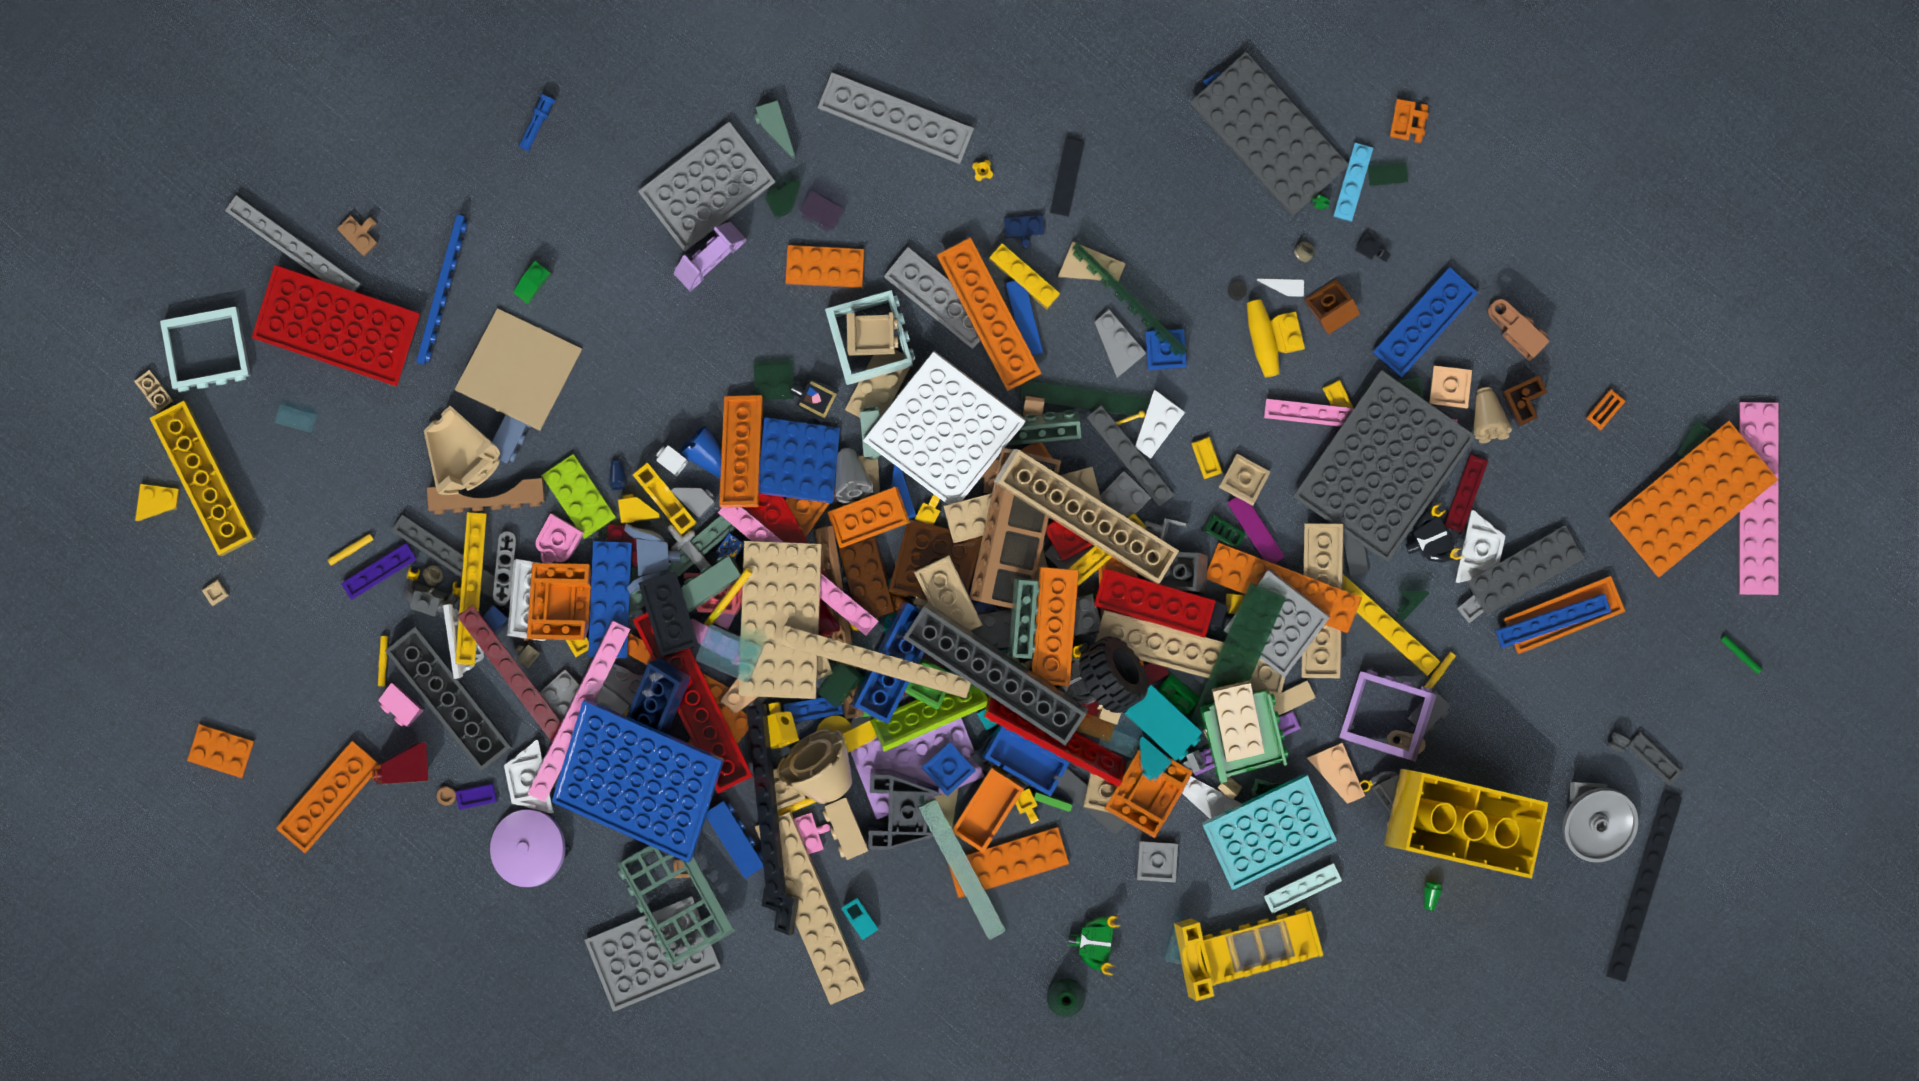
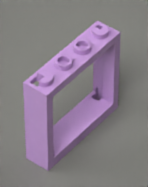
M1367 670L1365 673L1360 671L1340 738L1416 762L1436 695L1431 693L1432 689L1421 686V689L1413 688L1414 684L1403 681L1400 684L1395 682L1396 678L1387 675L1381 678L1377 676V672ZM1366 680L1425 697L1409 751L1350 733Z

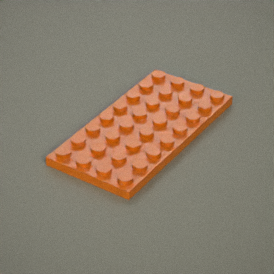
M1728 421L1609 519L1659 578L1777 482L1778 478L1733 424Z

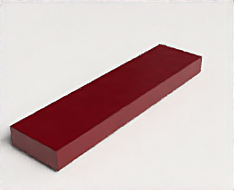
M1469 455L1444 527L1460 533L1463 532L1488 464L1487 460Z

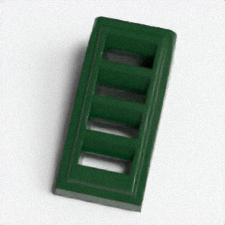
M1214 514L1208 516L1201 530L1236 550L1246 534ZM1216 521V524H1215L1213 530L1211 531L1210 529L1212 528L1214 522ZM1223 525V528L1220 534L1218 535L1217 532L1220 526ZM1228 528H1229V529H1230V532H1229L1228 536H1227L1226 539H1225V538H1224V535L1226 534V532H1227V530H1228ZM1236 532L1238 534L1232 543L1230 540Z

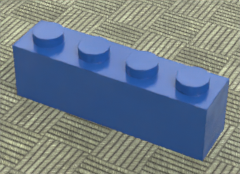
M723 801L707 812L706 818L746 879L763 868L762 853H757L753 846L756 845L750 835L746 836L743 830L746 828L740 819L736 820L733 813H735V810L730 802L726 804Z

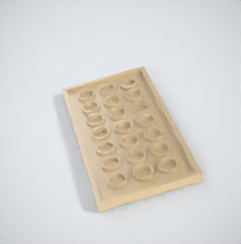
M744 541L743 572L746 568H750L753 573L744 583L742 591L739 696L816 699L818 656L782 646L780 641L785 626L819 635L822 544Z

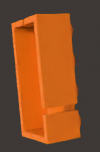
M993 765L951 831L983 853L1027 786L1014 776L1008 778L1009 773L996 765Z

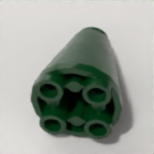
M1071 979L1055 981L1047 992V1003L1050 1010L1061 1017H1071L1077 1014L1085 1002V993L1081 985ZM1064 996L1070 997L1069 1003L1063 1002Z

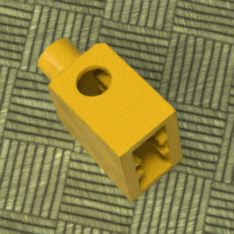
M779 702L768 704L770 715L767 717L771 749L782 748L799 741L792 713L781 712Z

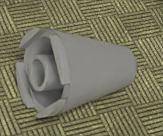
M850 448L841 449L837 454L835 495L837 500L842 503H853L855 499H864L871 496L873 485L855 450Z

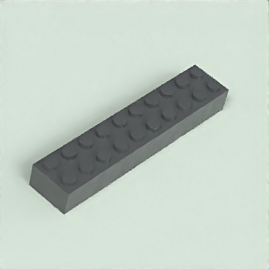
M928 602L903 637L1065 746L1089 710Z

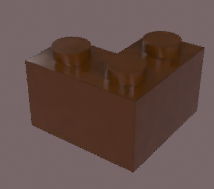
M1540 375L1502 392L1517 427L1538 418L1531 400L1547 393Z

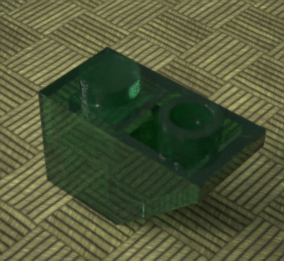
M791 179L784 183L785 187L779 190L774 188L767 192L768 196L765 197V200L776 220L793 211L801 186L799 179L796 181Z

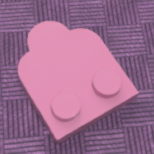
M551 513L536 539V547L541 552V561L554 564L569 561L585 532Z

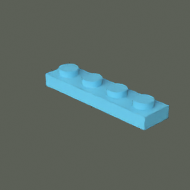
M1354 143L1333 217L1352 222L1373 151L1372 147Z

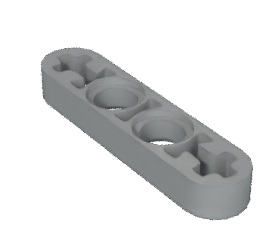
M509 531L501 533L498 539L493 601L499 606L506 605L511 596L516 537ZM505 537H509V540L512 541L509 542L508 550H504L505 542L502 540H505ZM508 555L511 561L508 564H503L500 561V557ZM505 573L508 575L509 580L502 583L498 580V575ZM501 587H504V596H507L503 601L499 600V597L496 596L500 594Z

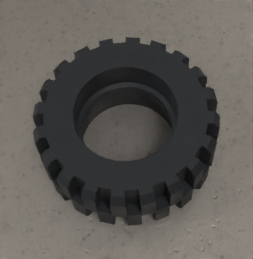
M1107 636L1081 652L1078 661L1079 670L1081 671L1080 676L1085 682L1086 689L1088 688L1090 691V695L1104 709L1110 710L1113 713H1122L1146 697L1149 683H1147L1148 678L1144 672L1145 669L1141 665L1138 656L1136 657L1134 651L1125 642H1121L1119 638Z

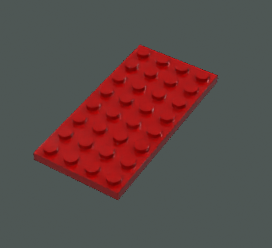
M274 265L252 338L397 387L421 313Z

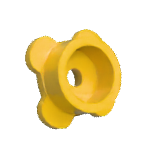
M989 160L973 164L972 168L975 170V179L977 181L993 177Z

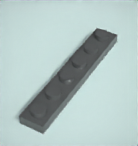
M1102 406L1086 417L1158 507L1174 495Z

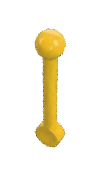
M1142 410L1139 411V413L1136 415L1122 419L1115 423L1117 425H1120L1122 423L1131 421L1139 417L1144 418L1146 416V413Z

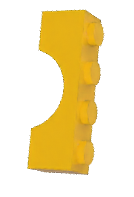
M1001 244L990 256L989 260L1021 285L1046 310L1060 296L1056 289L1004 244Z
M648 463L633 474L681 535H684L697 524Z
M1190 918L1174 923L1188 997L1195 1001L1213 997L1211 977L1208 975L1201 957L1203 936L1200 922Z

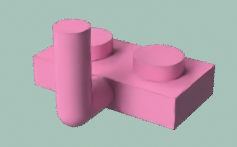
M812 813L794 818L808 853L811 854L823 850L819 834L830 831V825L825 824L816 827Z

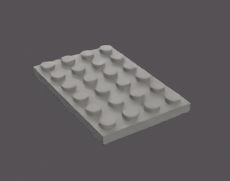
M728 122L638 192L682 250L686 252L714 231L715 227L722 225L776 182L731 123Z
M691 896L652 912V915L659 925L694 905V899ZM698 909L692 910L698 922L702 921ZM689 913L676 919L682 931L695 925ZM646 915L585 940L613 1012L720 969L721 966L713 946L710 945L676 966L672 962L668 963L663 955L665 952L663 946H659L654 939L656 935L654 929L650 930L645 922V919H647ZM673 922L660 929L666 941L679 934ZM702 925L701 928L703 929L706 937L709 938L705 926ZM698 929L685 935L691 947L704 941ZM682 938L669 944L675 957L688 950Z

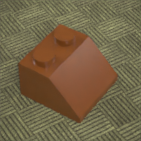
M1336 279L1304 299L1306 305L1328 335L1360 315L1353 298Z

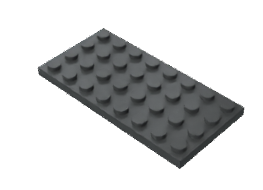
M1247 52L1189 103L1292 217L1349 166Z

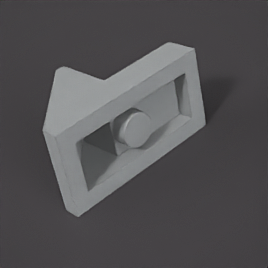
M1570 782V802H1574L1580 795L1592 789L1607 788V784Z

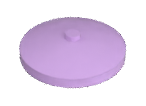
M535 810L516 811L505 817L496 827L490 843L491 860L498 874L507 882L520 887L539 886L552 879L561 868L565 857V839L559 825L547 814Z

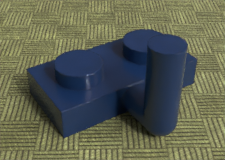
M1043 215L1004 218L1006 238L1021 237L1023 249H1028L1030 246L1029 236L1044 235Z

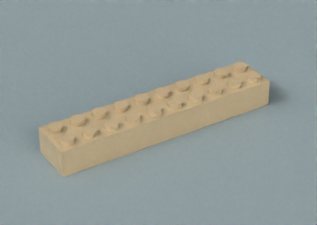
M1013 449L994 481L995 484L1153 583L1160 584L1179 552L1171 545L1020 450Z

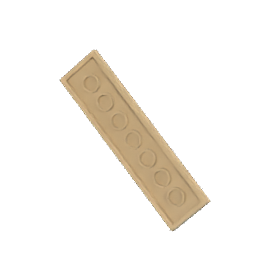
M1093 467L1060 475L1101 501ZM992 493L943 506L953 543L983 536ZM1014 495L1008 525L1017 527L1032 523L1035 508Z
M1305 524L1304 576L1343 590L1344 524ZM1324 625L1302 655V678L1341 679L1342 631Z

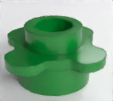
M1316 194L1311 202L1314 203L1313 206L1315 208L1324 210V208H1329L1330 200Z

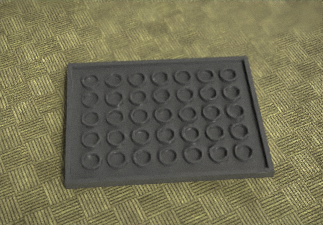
M1381 370L1293 497L1331 524H1344V533L1388 563L1476 436Z

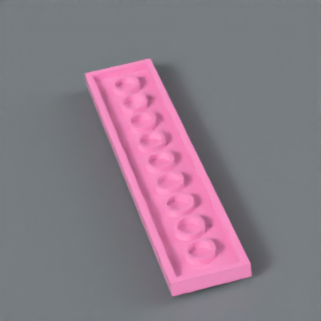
M1740 402L1739 433L1778 478V403ZM1778 481L1739 512V595H1778Z

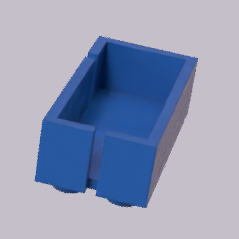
M1001 725L996 729L981 756L1048 796L1052 795L1059 783L1057 779H1053L1054 775L1061 778L1070 763Z

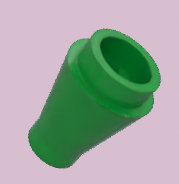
M1426 881V885H1424V909L1435 911L1443 890L1441 883Z

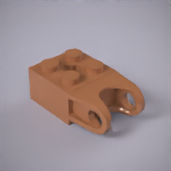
M1502 299L1496 300L1488 308L1490 319L1504 331L1502 336L1528 361L1532 360L1549 343L1548 335L1542 329L1537 330L1533 326L1534 322L1527 315L1525 317L1521 315L1507 301ZM1495 306L1501 307L1503 314H1498L1495 311Z

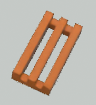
M1610 389L1586 419L1601 431L1626 401ZM1611 395H1613L1614 397L1612 398V400L1601 411V413L1596 417V419H1593L1592 417L1594 416V414L1600 409V407L1605 403V401ZM1619 400L1620 402L1600 425L1598 421L1614 402Z

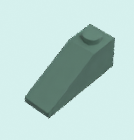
M778 100L756 107L757 112L754 113L756 123H761L766 133L791 158H796Z

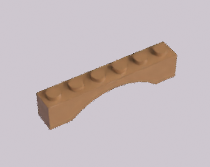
M544 479L522 480L508 492L490 498H472L459 493L455 495L438 494L436 487L427 488L428 510L434 512V515L445 514L446 510H453V513H464V509L472 508V512L484 511L483 507H491V510H501L503 506L510 505L511 509L522 508V504L538 507L541 506V503L545 502Z

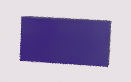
M494 783L455 791L459 810L497 802Z

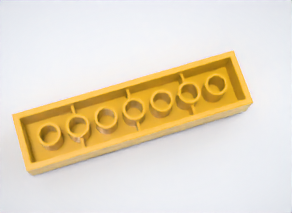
M182 401L150 417L217 554L224 556L255 540L256 537L188 402Z

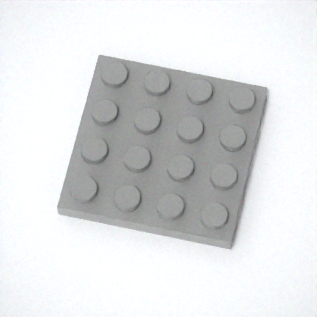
M1269 569L1224 631L1285 678L1331 616Z

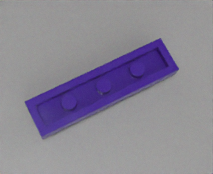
M406 543L344 581L341 585L349 598L353 600L410 565L417 558Z

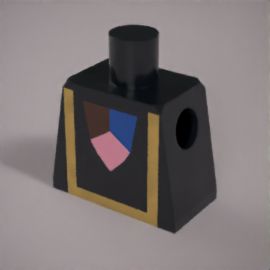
M808 380L805 387L795 382L790 393L799 397L796 403L798 407L822 423L839 390Z

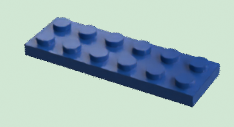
M1449 267L1372 353L1396 375L1402 378L1478 292Z
M593 541L588 657L595 656L612 620L629 628L630 594L627 587L631 582L632 543ZM628 635L616 658H627Z

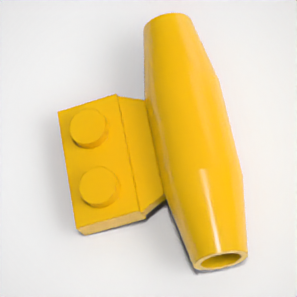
M1261 299L1248 302V327L1257 361L1265 378L1279 375L1278 352L1286 354L1305 349L1296 312L1278 315L1273 320H1270Z

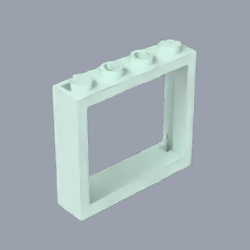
M892 290L825 309L847 385L913 367L912 360H915L913 349H908L909 335L907 331H903L902 325L905 324L903 314H898L897 307L900 304L897 295L893 296ZM889 302L894 318H898L897 332L905 360L851 374L836 317Z
M231 307L160 321L172 389L178 390V392L190 391V387L197 386V389L209 387L208 384L211 383L224 385L227 384V380L235 379V382H239L251 376L239 308ZM232 318L241 370L178 382L169 329Z

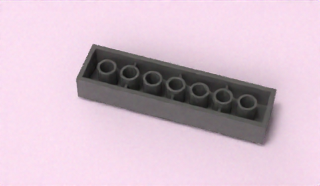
M414 627L385 650L480 772L485 771L513 748L458 678L454 679L453 671L418 627Z

